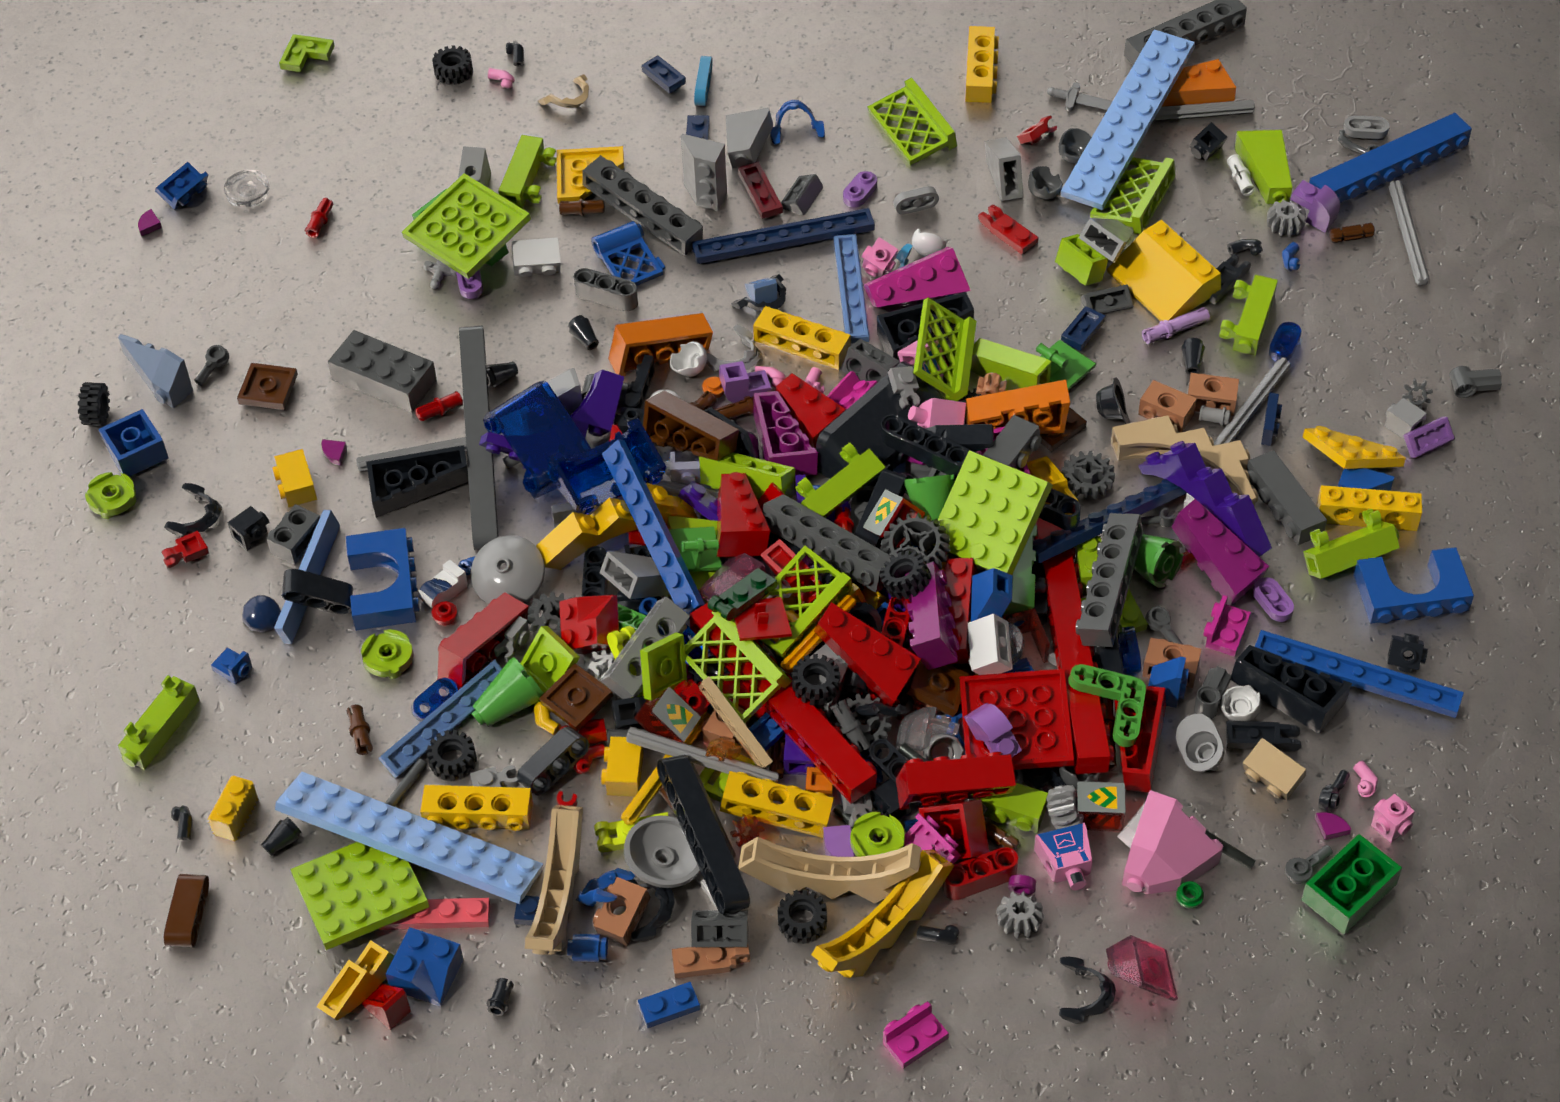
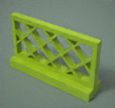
M912 77L904 81L905 87L867 106L870 114L910 166L945 147L951 150L958 146L955 131ZM904 95L907 98L906 104L895 103L897 99ZM882 107L888 108L887 114L877 113L876 110ZM893 108L902 109V115H892ZM908 110L918 112L916 117L906 115ZM889 120L899 121L897 127H889L887 124ZM904 122L914 123L912 129L902 128ZM918 124L929 126L927 131L917 130ZM899 134L910 135L908 141L898 140ZM914 136L925 137L923 143L912 142ZM929 138H937L940 140V142L936 144H927ZM910 148L920 149V152L913 156L908 153Z
M1132 157L1129 165L1137 167L1128 171L1125 170L1120 180L1127 178L1129 182L1121 185L1117 184L1112 194L1118 193L1120 196L1108 200L1104 209L1109 207L1111 211L1100 213V209L1093 207L1090 218L1118 220L1125 226L1133 227V233L1140 235L1147 227L1176 176L1175 163L1172 158H1165L1162 163ZM1150 169L1157 170V172L1151 173L1149 175L1146 173V171ZM1139 173L1143 175V177L1135 180L1131 178V176ZM1146 182L1149 184V186L1142 189L1137 187V185ZM1132 187H1133V189L1135 190V191H1133V192H1131V193H1128V194H1125V195H1124V193L1122 192L1123 190H1126V189H1129V188H1132ZM1136 197L1140 198V201L1130 204L1128 201ZM1122 202H1124L1126 205L1118 209H1115L1114 205L1120 204ZM1127 212L1132 214L1130 218L1120 217L1121 214Z
M928 297L923 300L913 374L945 393L946 400L958 401L968 394L977 321L970 316L963 320ZM930 309L935 312L938 319H934ZM947 320L955 324L954 331ZM937 323H941L946 334H942ZM928 326L931 327L936 337L932 338L928 331ZM947 337L949 338L952 344L951 349L945 340V338ZM938 340L944 352L940 353L934 341ZM925 344H928L933 354L932 356H929ZM946 355L949 361V368L947 367L942 356ZM933 359H936L941 369L940 371H937L932 361ZM924 362L931 374L922 369ZM941 374L945 376L947 384H945L941 379Z
M804 546L775 577L779 589H774L762 598L765 599L769 595H779L783 601V594L798 593V604L784 606L785 611L799 610V618L795 622H789L792 637H781L775 644L769 639H758L775 652L782 661L818 624L830 603L832 602L836 605L853 588L852 580L844 572L840 573L807 546ZM806 555L814 560L813 569L799 570V562ZM819 573H830L835 577L830 584L819 585ZM815 574L816 585L801 587L800 575ZM797 576V587L782 589V581L785 577ZM816 591V599L813 603L802 604L801 592Z
M712 612L714 617L684 646L685 660L703 680L710 677L712 681H717L716 686L742 721L746 723L781 687L786 688L792 680L755 640H739L734 619L727 621L721 617L720 612ZM718 626L721 629L720 640L709 641L710 632ZM720 645L719 658L708 659V647ZM726 645L737 646L736 658H725ZM696 646H703L702 659H692L688 654ZM736 662L735 676H723L724 663ZM741 662H751L753 664L752 675H741ZM719 663L718 676H707V664ZM767 679L772 685L764 693H757V680ZM734 680V693L724 694L722 692L723 681ZM740 680H752L751 693H739ZM739 698H750V707L742 714L738 710Z

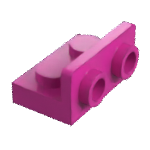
M850 371L827 397L847 410L878 382L860 381L856 373Z
M1223 595L1220 603L1215 602L1211 613V617H1213L1212 623L1207 622L1203 633V636L1207 637L1205 648L1235 657L1251 612L1227 605L1228 596Z
M928 1001L921 1006L919 1004L915 1005L908 1011L906 1016L887 1024L883 1031V1045L903 1069L949 1038L947 1030L932 1014V1005Z

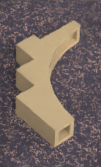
M1168 415L1112 427L1111 444L1118 460L1146 458L1154 452L1164 454L1171 450V445L1180 441L1196 443L1205 466L1211 467V469L1222 468L1233 493L1249 495L1254 507L1255 503L1258 502L1257 492L1255 488H1251L1247 472L1250 454L1247 449H1244L1240 440L1214 445L1212 437H1208L1205 428L1178 433L1176 425L1171 423Z
M556 805L552 808L542 890L533 924L525 937V949H532L534 954L556 955L558 951H562L566 947L568 913L573 908L574 877L579 872L583 807Z
M756 837L742 845L738 869L786 894L790 893V895L795 890L799 891L809 887L830 899L851 891L873 903H877L888 896L894 889V884L918 872L921 864V847L912 843L898 850L877 855L836 857L796 851Z

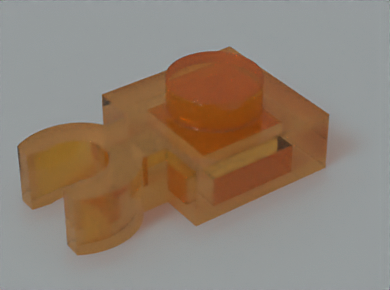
M720 736V738L710 741L705 756L718 757V761L721 762L725 761V758L733 760L740 756L742 746L735 744V740L732 738Z

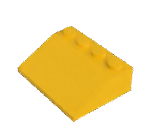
M1162 219L1145 229L1125 249L1116 262H1113L1107 269V272L1121 285L1128 284L1130 293L1159 321H1169L1182 316L1210 299L1212 294L1221 290V273Z

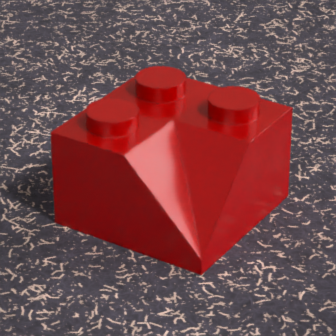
M617 595L575 597L559 601L561 639L577 654L584 655L594 651L610 649L607 635L610 632L619 631Z
M981 799L939 803L919 808L920 815L924 818L929 815L940 826L937 831L943 837L948 834L958 844L955 849L962 855L959 859L972 858L989 852Z

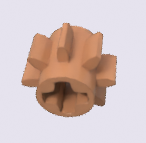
M987 373L984 378L979 377L976 394H981L982 396L1003 392L1006 390L1007 382L1002 381V377L997 373Z

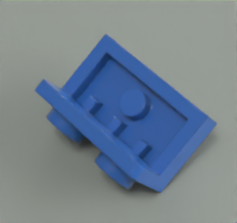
M187 162L158 185L155 192L175 210L180 205L185 206L191 200L194 193H201L208 184L206 182L209 174L206 171L200 174Z

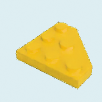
M623 146L556 150L558 204L560 201H579L581 198L584 200L593 193L582 185V170L600 155L612 161L618 168L623 170Z
M1324 426L1304 429L1303 438L1344 469L1404 467L1406 458L1397 452L1398 450L1395 447L1381 445L1364 440L1358 436L1333 431Z

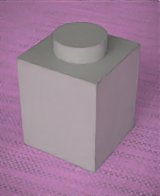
M1402 398L1397 404L1393 403L1387 409L1385 427L1404 439V434L1424 425L1427 413L1407 399Z

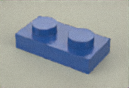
M691 982L638 1000V1006L647 1029L700 1010V1004Z

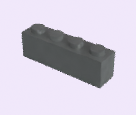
M1013 415L993 441V446L989 447L983 456L1017 470L1024 468L1028 457L1041 444L1042 439L1039 426Z
M1274 450L1248 460L1247 472L1250 485H1253L1257 490L1262 502H1266L1274 518L1279 520L1284 526L1288 537L1293 538L1297 545H1301L1311 540L1310 532L1320 529L1321 532L1325 531L1327 519Z

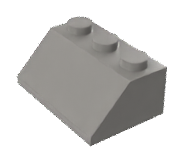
M682 134L681 149L684 186L697 206L718 211L727 194L725 144Z

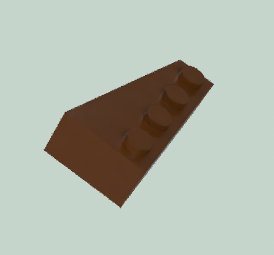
M665 390L645 400L641 442H655L657 446L675 447L677 451L684 452L687 450L691 451L693 455L717 461L737 450L739 429Z

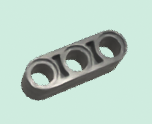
M581 268L574 273L575 293L579 298L622 311H632L638 306L637 287L634 282L588 268Z

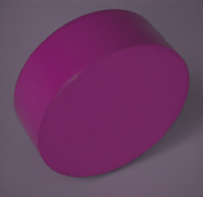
M1013 875L1009 878L1008 889L1017 895H1021L1023 891H1025L1026 895H1031L1036 891V880L1027 875Z

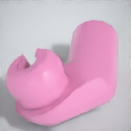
M1360 761L1353 767V770L1361 778L1357 790L1362 797H1370L1376 791L1378 778L1364 761Z

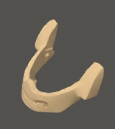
M585 74L574 78L573 82L578 84L583 91L580 96L574 99L566 97L561 100L553 94H549L538 100L541 105L553 103L565 108H578L588 97L589 86L585 82L588 78Z

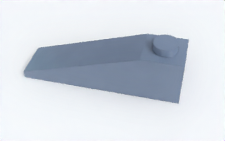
M123 334L118 336L124 355L161 404H167L175 408L193 392L184 359L168 349L161 348L156 350L153 344L147 343L144 346L138 339Z

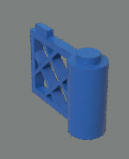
M632 221L591 238L596 255L603 260L612 276L621 278L623 272L634 275V278L630 281L638 286L663 275L665 265L659 257H654L643 240L644 231L640 224ZM638 247H641L644 252L642 257L630 253ZM614 257L624 258L622 265L613 264L610 259ZM627 261L638 262L637 270L625 267ZM643 264L653 266L655 270L647 273L641 271Z

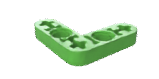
M1079 664L1074 666L1068 678L1070 686L1077 691L1117 700L1118 705L1113 739L1122 747L1134 745L1141 725L1146 693L1144 682L1137 677ZM1078 675H1082L1084 681L1079 680ZM1093 678H1096L1095 684H1092ZM1109 680L1113 683L1114 687L1110 689L1105 688L1101 685L1100 681ZM1130 687L1135 688L1136 694L1133 699L1129 698L1131 694ZM1123 708H1132L1136 715H1126L1123 712ZM1125 725H1130L1128 729L1129 737L1124 736L1123 730Z

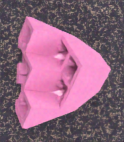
M1150 790L1130 848L1122 885L1128 887L1131 891L1146 894L1177 891L1181 884L1187 881H1194L1217 866L1221 859L1223 845L1217 839H1210L1205 834L1206 828L1194 816L1188 817L1182 811L1183 805L1177 799Z

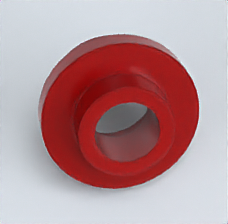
M439 602L432 609V617L440 625H450L457 617V608L451 602Z

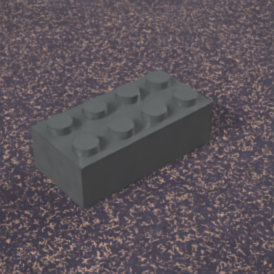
M356 330L350 333L328 360L333 381L411 413L437 381L433 361Z

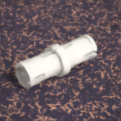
M1238 154L1230 156L1227 159V164L1232 171L1234 182L1238 183L1243 196L1253 194L1256 188L1250 179L1248 168L1244 166Z

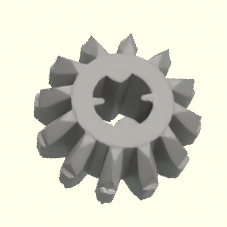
M1283 199L1281 203L1274 202L1267 213V227L1272 229V233L1278 232L1280 237L1283 234H1286L1289 238L1292 234L1298 235L1306 223L1305 209H1302L1299 203L1294 204L1292 200L1286 202Z
M1061 785L1048 791L1046 798L1048 802L1047 808L1051 817V823L1056 829L1083 823V812L1078 811V796L1073 785Z
M1012 891L1010 898L1003 896L1001 905L997 907L998 924L1004 927L1005 934L1014 932V936L1017 939L1020 933H1023L1028 938L1031 931L1037 933L1040 924L1043 922V906L1041 903L1036 902L1035 894L1026 897V893L1023 891L1021 896H1017Z

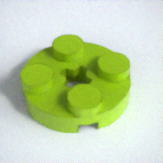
M106 472L90 481L88 484L89 489L87 493L85 492V498L89 508L94 513L101 515L104 519H110L114 515H118L135 505L136 490L133 481L126 474L120 473V476L113 475L112 472ZM108 492L115 493L113 496L107 497Z
M392 629L383 630L384 633L377 636L375 633L370 635L361 648L364 668L375 676L389 677L390 679L400 677L402 672L410 666L414 656L409 638L404 633ZM389 650H392V655L383 656L382 652L387 653Z
M881 812L864 814L853 825L850 835L851 848L857 857L898 850L904 847V828L899 820L891 815L887 817L881 815ZM874 834L878 837L884 836L881 842L872 841Z

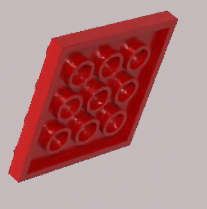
M1065 669L959 677L965 755L975 754L976 757H985L990 753L984 741L976 740L964 719V716L987 703L995 705L1006 716L1013 727L1011 732L1022 750L1012 757L1014 770L1074 766Z

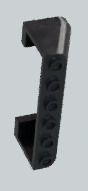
M902 361L896 367H908L913 365L909 364L906 361ZM888 374L820 433L816 443V451L818 452L817 472L831 479L849 465L839 454L848 443L855 447L859 455L870 449L882 462L885 469L891 471L900 463L906 461L907 455L886 446L881 438V421L885 416L897 415L914 424L918 423L908 419V412L912 407L910 400H907L908 405L905 409L900 407L899 400L901 395L893 393ZM916 376L919 389L915 393L920 398V404L931 398L945 399L934 386ZM879 477L867 486H875Z

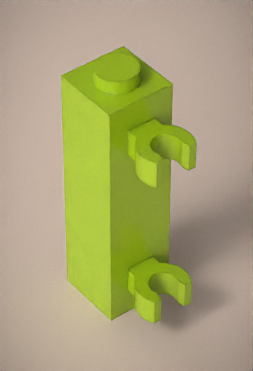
M521 135L498 190L499 195L522 209L526 200L535 204L540 203L542 195L539 194L541 187L532 184L541 162L548 166H555L557 157H554L556 149L550 147L544 149L543 138Z
M1259 275L1254 276L1252 285H1248L1242 280H1236L1232 297L1236 299L1247 298L1239 324L1235 325L1229 320H1223L1219 337L1223 339L1234 338V351L1256 356L1275 297L1278 280Z
M851 443L844 446L839 454L849 465L817 490L813 488L811 482L806 477L799 481L795 489L805 498L801 504L827 518L837 508L841 507L880 476L885 466L870 449L859 455Z
M1368 509L1362 512L1367 527L1329 541L1327 531L1321 532L1320 529L1310 532V537L1315 547L1303 551L1309 575L1322 579L1355 566L1357 560L1376 558L1400 548L1398 530L1394 524L1381 521V514L1378 510L1373 512V509Z
M169 675L166 676L161 683L163 690L135 725L130 722L124 729L126 736L119 743L118 748L122 755V760L131 767L137 766L144 770L147 768L199 702L194 685L175 676L172 678Z

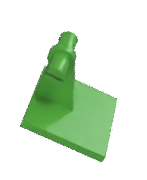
M1058 340L1050 348L1043 343H1040L1036 348V352L1041 354L1040 357L1051 361L1050 382L1066 380L1068 391L1096 367L1095 362L1061 340Z
M714 527L668 529L689 572L722 569L720 557H717L719 543L718 539H716Z

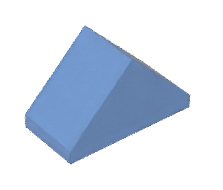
M765 278L745 283L750 300L759 304L762 301L771 303L777 299V282L775 278Z

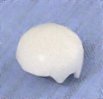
M920 229L915 230L912 237L914 249L924 257L944 249L947 243L946 239L943 240L933 233H920Z
M691 341L687 344H681V351L677 354L672 353L670 357L672 370L686 377L699 374L707 362V352L703 345Z
M1250 685L1229 688L1221 698V710L1229 720L1252 721L1260 712V693H1257Z

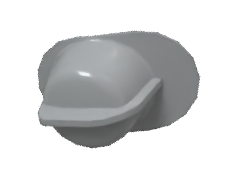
M1203 714L1187 716L1178 725L1175 736L1185 763L1194 771H1217V766L1220 765L1224 757V747L1215 724L1209 717Z

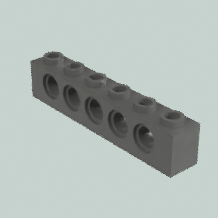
M1214 0L1127 38L1124 56L1134 65L1153 30L1193 41L1195 46L1204 43L1209 39L1245 24L1247 7L1240 0Z
M600 155L582 170V185L637 224H640L683 256H686L692 250L693 241L703 240V225L698 220L689 217L680 208L669 203L663 196L656 194L647 185L634 179L631 174L618 168L612 161Z
M784 494L764 503L762 513L771 532L800 549L807 546L831 566L840 569L842 573L844 572L850 578L874 592L885 588L880 578L881 567L885 568L884 563L886 561L891 562L889 554Z
M1110 513L1107 524L1103 525L1102 542L1098 543L1097 561H1094L1092 564V579L1087 582V597L1081 604L1082 615L1076 621V634L1080 635L1083 646L1113 647L1144 532L1139 514Z

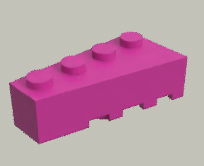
M946 247L864 284L870 302L874 307L971 291L952 247Z

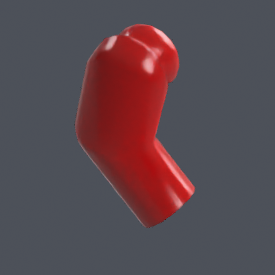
M603 743L589 747L588 752L573 766L577 773L583 774L588 772L592 760L604 756L605 747Z

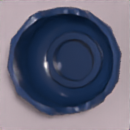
M257 595L250 598L243 606L242 621L250 631L264 633L274 629L281 610L276 601L271 597Z

